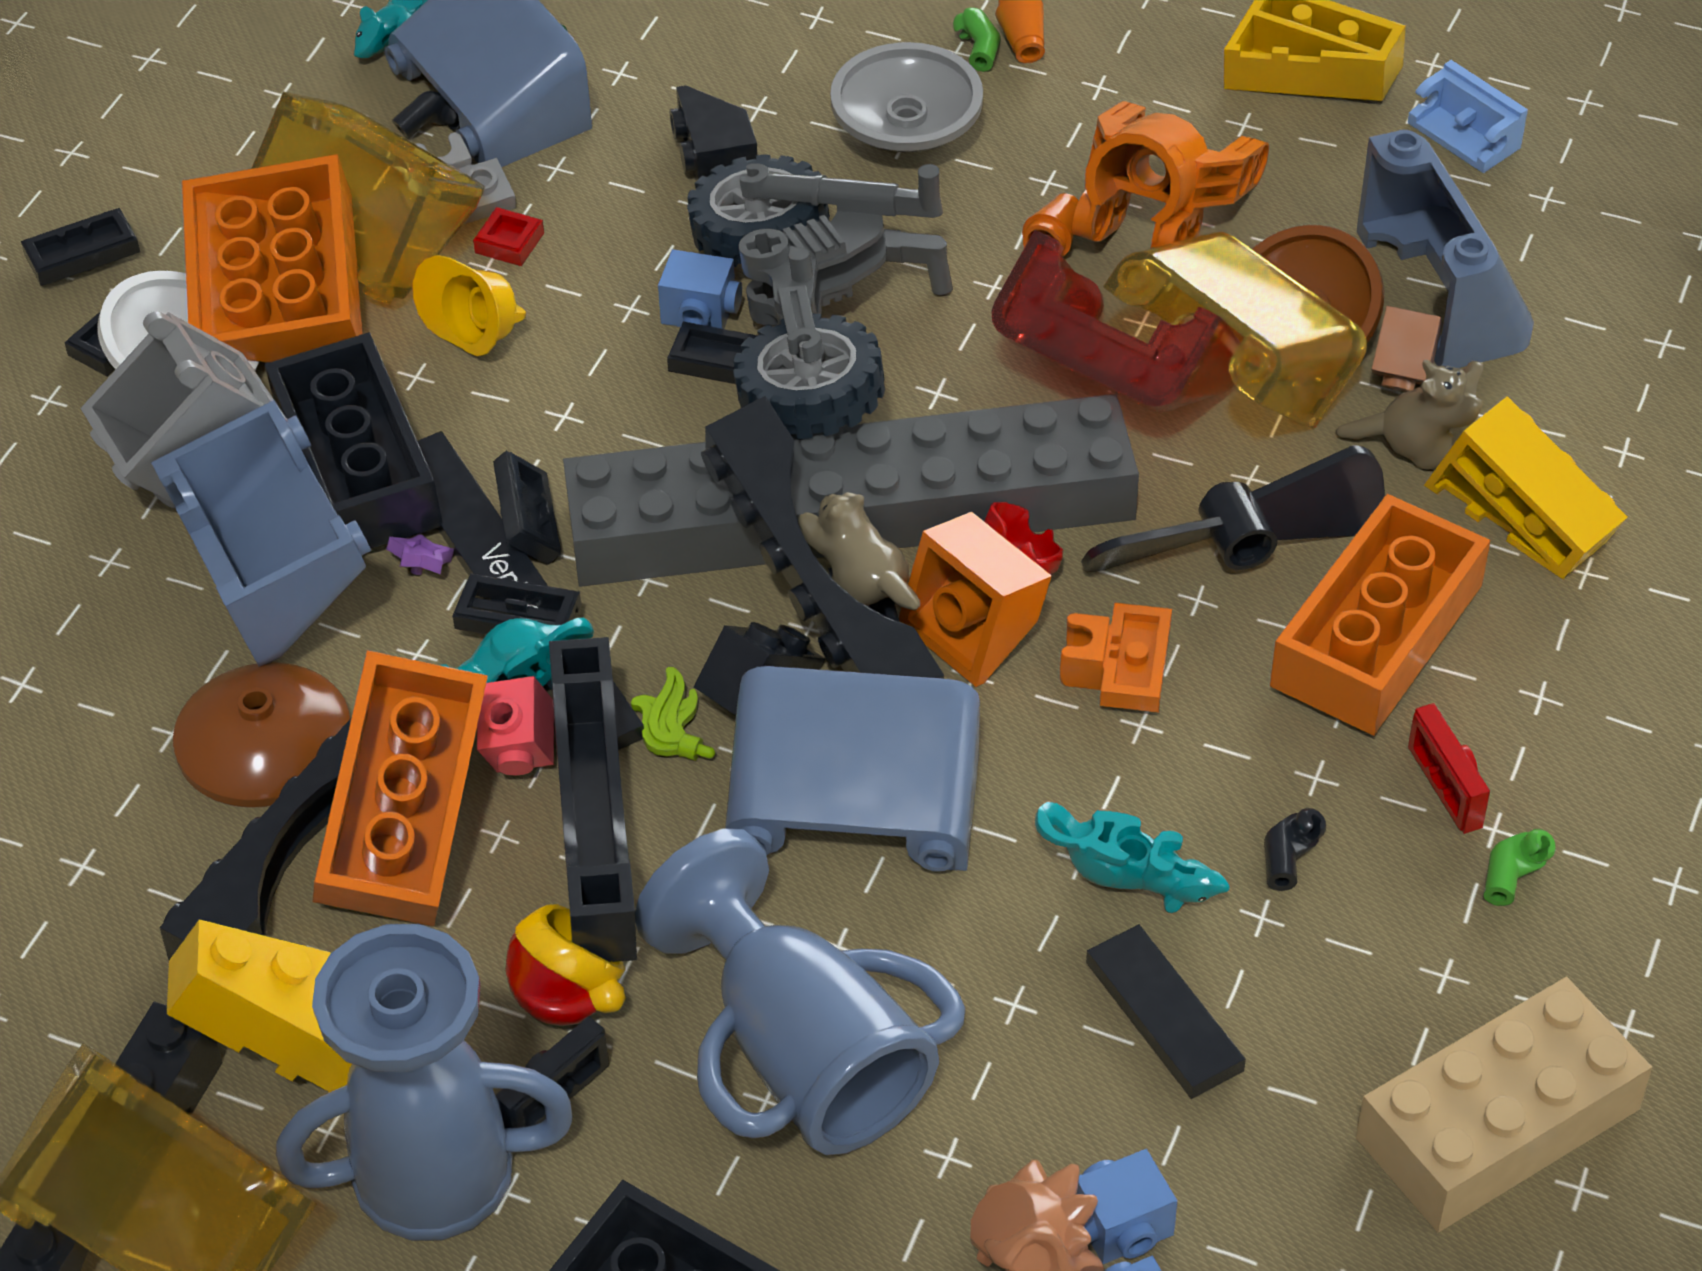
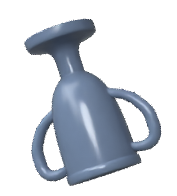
M721 829L699 836L674 852L653 873L639 895L635 910V923L640 936L649 945L662 953L685 954L712 943L726 960L721 977V993L725 1008L708 1028L698 1049L697 1081L699 1093L705 1105L722 1126L738 1136L752 1139L766 1137L781 1130L789 1122L793 1121L801 1131L805 1143L824 1155L846 1154L872 1143L893 1129L917 1106L931 1086L939 1065L937 1045L953 1038L964 1024L966 1010L960 994L940 972L918 959L883 949L861 948L841 951L824 938L800 927L787 925L765 926L752 911V907L764 890L769 873V864L763 846L744 829ZM866 971L886 973L918 986L938 1007L941 1016L931 1024L918 1027L901 1006ZM732 1033L749 1063L778 1102L777 1105L769 1110L758 1113L744 1110L723 1084L720 1056L725 1041Z
M385 924L356 934L329 955L315 978L312 1008L323 1039L337 1054L352 1065L348 1073L347 1085L329 1092L306 1105L284 1127L276 1141V1157L281 1173L292 1184L304 1188H325L351 1181L361 1210L383 1231L411 1241L445 1240L474 1229L497 1210L511 1184L513 1152L543 1149L557 1143L568 1133L573 1119L571 1102L566 1091L545 1075L534 1069L516 1065L481 1062L473 1048L464 1041L478 1017L481 988L479 975L469 952L449 934L421 924ZM493 1088L511 1089L529 1095L544 1105L546 1119L532 1126L505 1128ZM344 1114V1130L348 1156L321 1163L305 1161L302 1147L312 1132L326 1121Z

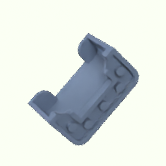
M427 0L389 36V46L385 47V56L393 73L396 75L402 74L407 80L420 77L421 72L458 114L460 129L456 130V133L461 135L471 157L477 163L497 158L501 167L592 129L587 69L583 54L574 38L539 0Z
M1399 130L1369 137L1356 232L1367 249L1376 247L1377 240L1397 246V254L1401 260L1426 255L1448 290L1442 335H1440L1434 359L1436 365L1461 368L1467 366L1472 360L1485 362L1524 351L1529 346L1534 325L1532 315L1496 247L1429 142L1424 137L1410 130Z
M275 400L151 462L205 563L224 605L259 667L269 664L284 655L366 568L362 556L371 552L370 546L356 520L346 525L344 524L310 468L302 450L310 447L311 443L296 415L285 420Z
M774 666L756 667L748 670L741 678L737 700L725 829H744L763 846L766 855L778 851L783 846L786 828L906 837L908 855L923 868L931 871H967L979 760L980 698L978 693L972 686L952 679Z

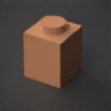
M1386 306L1371 369L1375 376L1383 377L1381 386L1408 392L1414 390L1415 384L1422 385L1426 380V373L1422 366L1423 360H1429L1431 363H1434L1443 325L1440 316Z

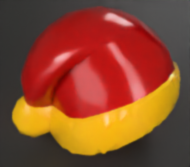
M559 904L545 905L529 914L517 924L515 933L511 937L507 948L505 972L510 992L519 1006L534 1019L558 1026L580 1024L597 1011L602 1013L616 1012L621 1009L626 1001L624 987L618 982L626 970L623 962H609L572 943L568 908Z

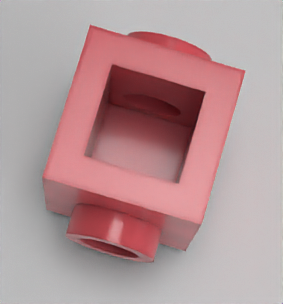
M534 676L486 683L477 724V751L497 773L501 772L514 776L525 775L533 771L535 767L554 765L553 699Z

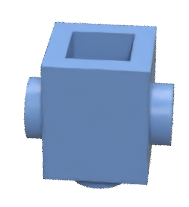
M672 249L658 284L661 324L681 327L684 321L724 329L729 314H736L738 312L742 299V283L735 281L734 259Z
M1147 1148L1117 1161H1099L1087 1168L1079 1176L1077 1194L1097 1196V1206L1093 1215L1086 1223L1085 1229L1091 1236V1244L1102 1264L1122 1256L1128 1259L1141 1256L1152 1249L1157 1242L1174 1235L1178 1201Z

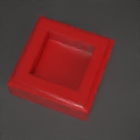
M496 207L473 239L475 253L522 267L544 235L543 220Z

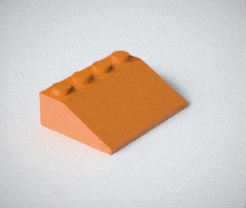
M338 154L182 181L189 324L242 352L247 360L273 362L362 335L352 194Z

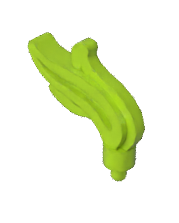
M667 667L666 683L657 698L643 694L634 697L631 701L632 709L641 712L643 715V742L647 749L656 755H678L694 761L699 756L711 759L715 756L714 748L703 745V738L687 734L683 729L696 714L698 707L697 692L695 689H690L689 697L685 698L683 676L676 668Z

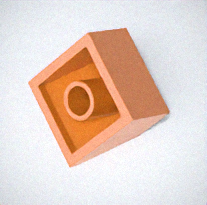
M970 512L922 532L908 585L920 600V607L917 610L901 607L899 621L914 627L929 649L977 687L987 681L1038 622L1052 576L973 512Z

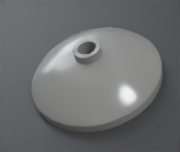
M891 43L859 53L847 61L836 73L830 92L832 112L837 122L846 132L868 145L894 152L926 151L955 140L974 125L983 106L982 82L975 69L959 55L944 48L924 43Z

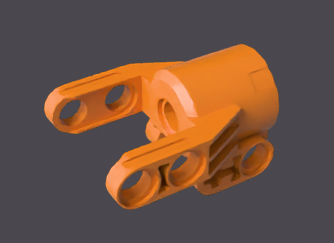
M1122 101L1097 118L1092 149L1085 173L1086 190L1081 195L1075 209L1072 233L1082 238L1101 242L1121 226L1129 206L1131 193L1166 203L1164 208L1151 218V221L1156 223L1149 257L1172 265L1194 247L1202 226L1204 207L1234 204L1256 187L1267 163L1269 144L1265 141L1241 136L1220 152L1207 149L1204 138L1186 120L1174 114L1153 113L1145 116L1146 107ZM1150 155H1155L1164 162L1166 168L1165 176H1160L1151 169L1149 164Z

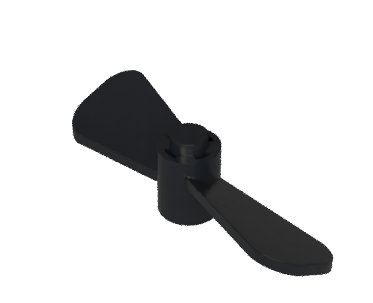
M1355 445L1338 451L1254 491H1251L1249 486L1242 482H1222L1213 486L1201 500L1198 511L1202 520L1121 536L1105 541L1091 548L1085 554L1081 563L1085 571L1097 572L1212 538L1225 564L1229 568L1234 570L1250 569L1260 565L1273 554L1277 546V540L1355 536L1385 497L1383 471L1376 457L1369 449Z

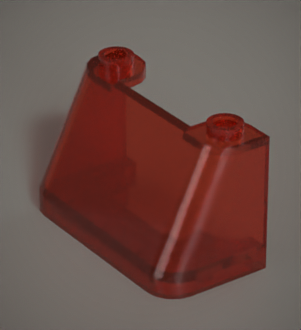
M1034 230L999 292L991 311L992 322L996 330L1010 343L1148 410L1158 413L1173 411L1222 395L1231 390L1238 382L1251 359V356L1223 317L1199 306L1193 315L1194 318L1185 324L1171 325L1161 320L1148 344L1099 321L1104 308V297L1097 284L1072 269L1061 255L1063 246L1058 240L1037 230Z

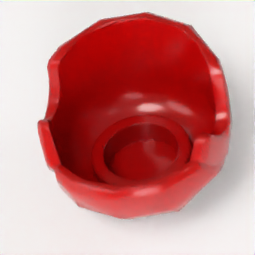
M1008 502L991 503L984 522L1050 575L1057 572L1062 561L1063 548L1054 541L1053 530L1047 529L1042 534H1036L1029 526L1030 513L1026 508Z

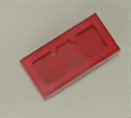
M1435 703L1416 708L1408 743L1409 750L1458 829L1463 834L1483 828L1490 790L1478 772L1473 752L1467 745L1460 744Z

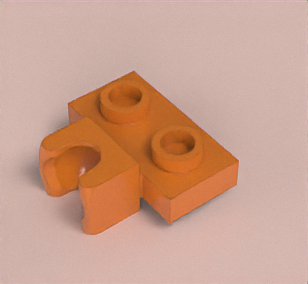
M1114 603L1111 624L1110 618L1106 616L1070 614L1067 617L1066 647L1061 651V683L1068 687L1101 690L1100 706L1159 713L1172 609Z

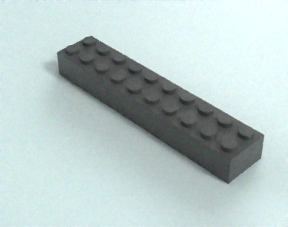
M1117 394L862 423L851 428L845 425L839 427L838 433L824 436L823 432L814 433L813 438L797 439V434H790L794 440L791 498L797 520L799 515L806 512L819 517L820 503L828 494L843 495L846 492L856 495L861 494L864 496L863 509L871 524L878 530L883 539L893 543L897 548L919 546L924 530L973 512L984 521L993 502H1008L1026 508L1030 513L1029 526L1033 532L1136 520L1139 472ZM705 442L563 458L579 587L766 564L759 549V543L762 540L752 525L745 528L738 520L730 503V497L733 494L724 480L714 481L709 474L701 456V452L706 450ZM809 545L815 558L825 557Z

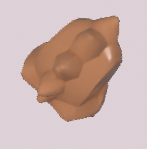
M1031 1160L1018 1171L1011 1181L1000 1185H990L986 1190L984 1198L977 1205L971 1219V1244L979 1250L976 1259L987 1267L994 1262L996 1265L1004 1268L1005 1271H1105L1101 1260L1088 1248L1092 1239L1085 1229V1225L1093 1215L1098 1200L1095 1195L1077 1194L1079 1166L1070 1164L1047 1177L1040 1161Z

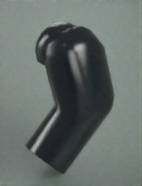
M426 91L420 94L392 119L393 124L407 139L413 136L427 122L448 125L452 130L460 129L458 114L443 96L436 91Z
M1304 808L1298 813L1289 815L1267 832L1264 839L1267 885L1271 889L1285 891L1296 886V860L1315 847L1319 842V838L1326 832V821L1319 811L1313 808Z

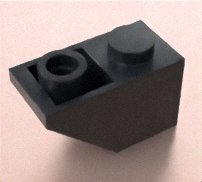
M686 85L676 87L677 108L670 109L669 115L674 139L683 138V142L679 143L685 173L693 171L695 181H697L701 176L708 177L711 175L710 170L721 164L724 167L732 165V160L742 157H745L746 161L756 159V155H758L757 141L746 109Z
M751 622L749 627L724 625L694 688L736 715L741 678L748 670L764 666L820 670L826 658L808 647L811 640L806 635L786 625H779L777 630L770 629L756 622Z

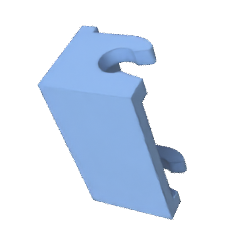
M1450 60L1445 63L1443 69L1427 78L1416 89L1415 93L1422 98H1428L1409 112L1408 124L1480 172L1485 173L1521 148L1528 109L1454 61Z

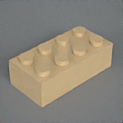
M1566 976L1364 1095L1356 1139L1435 1231L1439 1233L1640 1110L1652 1066Z

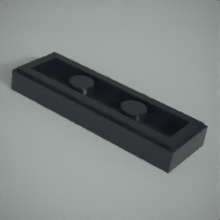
M1140 924L1087 950V965L1191 1099L1244 1072L1246 1058Z

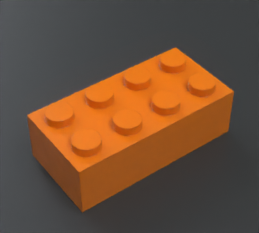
M1387 494L1275 641L1270 687L1374 736L1482 587L1491 540Z
M367 650L314 881L313 902L435 926L488 675Z

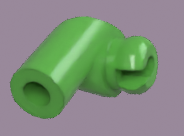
M975 7L966 8L964 13L957 14L954 18V31L962 29L959 35L961 39L968 40L973 38L974 45L969 57V63L977 71H988L992 68L1001 41L1000 33L983 10Z
M1533 829L1530 832H1523L1509 837L1494 846L1490 853L1484 890L1485 900L1496 906H1507L1514 901L1517 879L1539 870L1546 864L1547 860L1554 856L1556 850L1555 841L1547 831Z

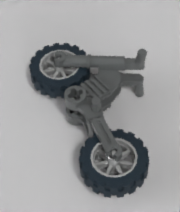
M767 154L756 155V159L747 161L745 157L732 160V165L724 167L721 164L710 170L711 175L708 177L701 176L695 182L696 190H690L688 193L687 209L694 244L699 251L704 250L706 255L734 259V267L742 264L743 273L746 277L752 279L746 288L750 316L756 323L766 325L757 331V337L754 339L748 337L741 345L742 353H736L734 357L733 372L740 408L766 396L790 434H797V439L813 438L814 433L821 432L824 433V436L838 433L839 427L848 425L850 428L862 421L864 413L871 414L877 408V398H883L885 392L881 349L878 346L876 336L872 332L867 334L866 326L857 321L850 324L846 321V317L832 315L831 318H822V306L829 305L830 299H833L835 302L843 300L842 295H845L847 298L852 297V285L878 270L885 261L927 264L932 292L936 295H944L953 290L947 260V242L939 235L884 229L882 216L907 215L929 218L941 216L943 208L940 197L939 168L933 164L921 166L918 169L917 190L899 188V185L896 183L827 178L826 175H821L818 170L813 172L812 165L805 161L796 163L793 157L783 155L779 159L771 158ZM828 204L837 205V213L831 221H829Z

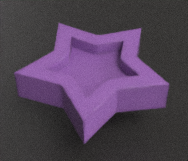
M422 534L411 539L389 537L386 549L401 558L400 567H412L411 573L421 575L423 568L440 574L442 565L451 562L454 552L453 548L432 543Z

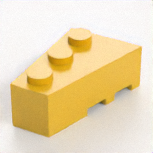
M1254 0L1224 48V89L1383 101L1403 67L1406 25L1330 0Z
M1508 396L1462 432L1423 485L1435 494H1439L1445 489L1468 505L1465 508V514L1475 521L1480 522L1483 518L1487 517L1510 533L1507 535L1506 542L1561 579H1564L1601 548L1628 518L1616 506L1614 500L1606 492L1602 491L1575 464L1572 457L1562 451L1535 424L1532 417L1522 411Z
M198 920L169 960L167 1015L238 1053L243 1047L256 1052L278 1064L275 1073L292 1082L298 1075L328 1092L347 1085L348 1073L352 1064L346 1062L324 1041L312 1008L315 978L331 952Z

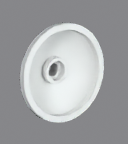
M176 271L141 273L122 281L108 294L100 311L97 328L102 350L115 370L148 335L143 326V320L148 314L161 312L166 315L169 312L188 323L186 273ZM248 360L255 371L259 361Z

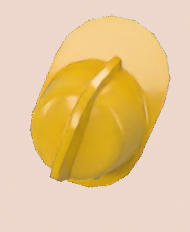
M441 255L425 259L416 269L413 279V300L418 315L426 327L438 337L462 348L469 354L477 357L488 354L498 340L505 338L511 332L515 323L524 320L526 317V311L516 304L514 292L509 282L500 274L485 270H475L450 257Z

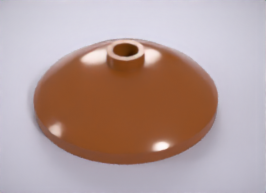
M1303 225L1282 230L1256 245L1242 259L1234 271L1228 284L1224 302V316L1228 334L1240 354L1252 366L1268 375L1300 380L1328 374L1352 360L1372 338L1383 312V279L1377 263L1366 247L1355 237L1342 230L1323 225ZM1321 310L1318 319L1313 322L1306 321L1310 312Z
M271 662L260 667L258 664H250L232 669L213 678L189 698L180 711L174 727V752L178 766L186 780L205 796L215 801L238 807H267L276 801L285 783L290 778L298 776L316 757L321 744L328 737L335 736L350 720V714L346 701L333 683L319 673L288 663Z

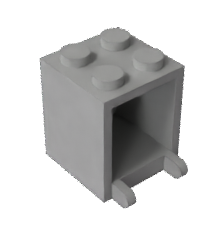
M152 312L143 320V326L148 335L80 409L93 428L90 436L98 446L108 452L113 460L112 471L115 476L133 490H138L140 487L153 492L165 505L175 508L151 462L274 399L242 352L169 312L166 315L161 312Z

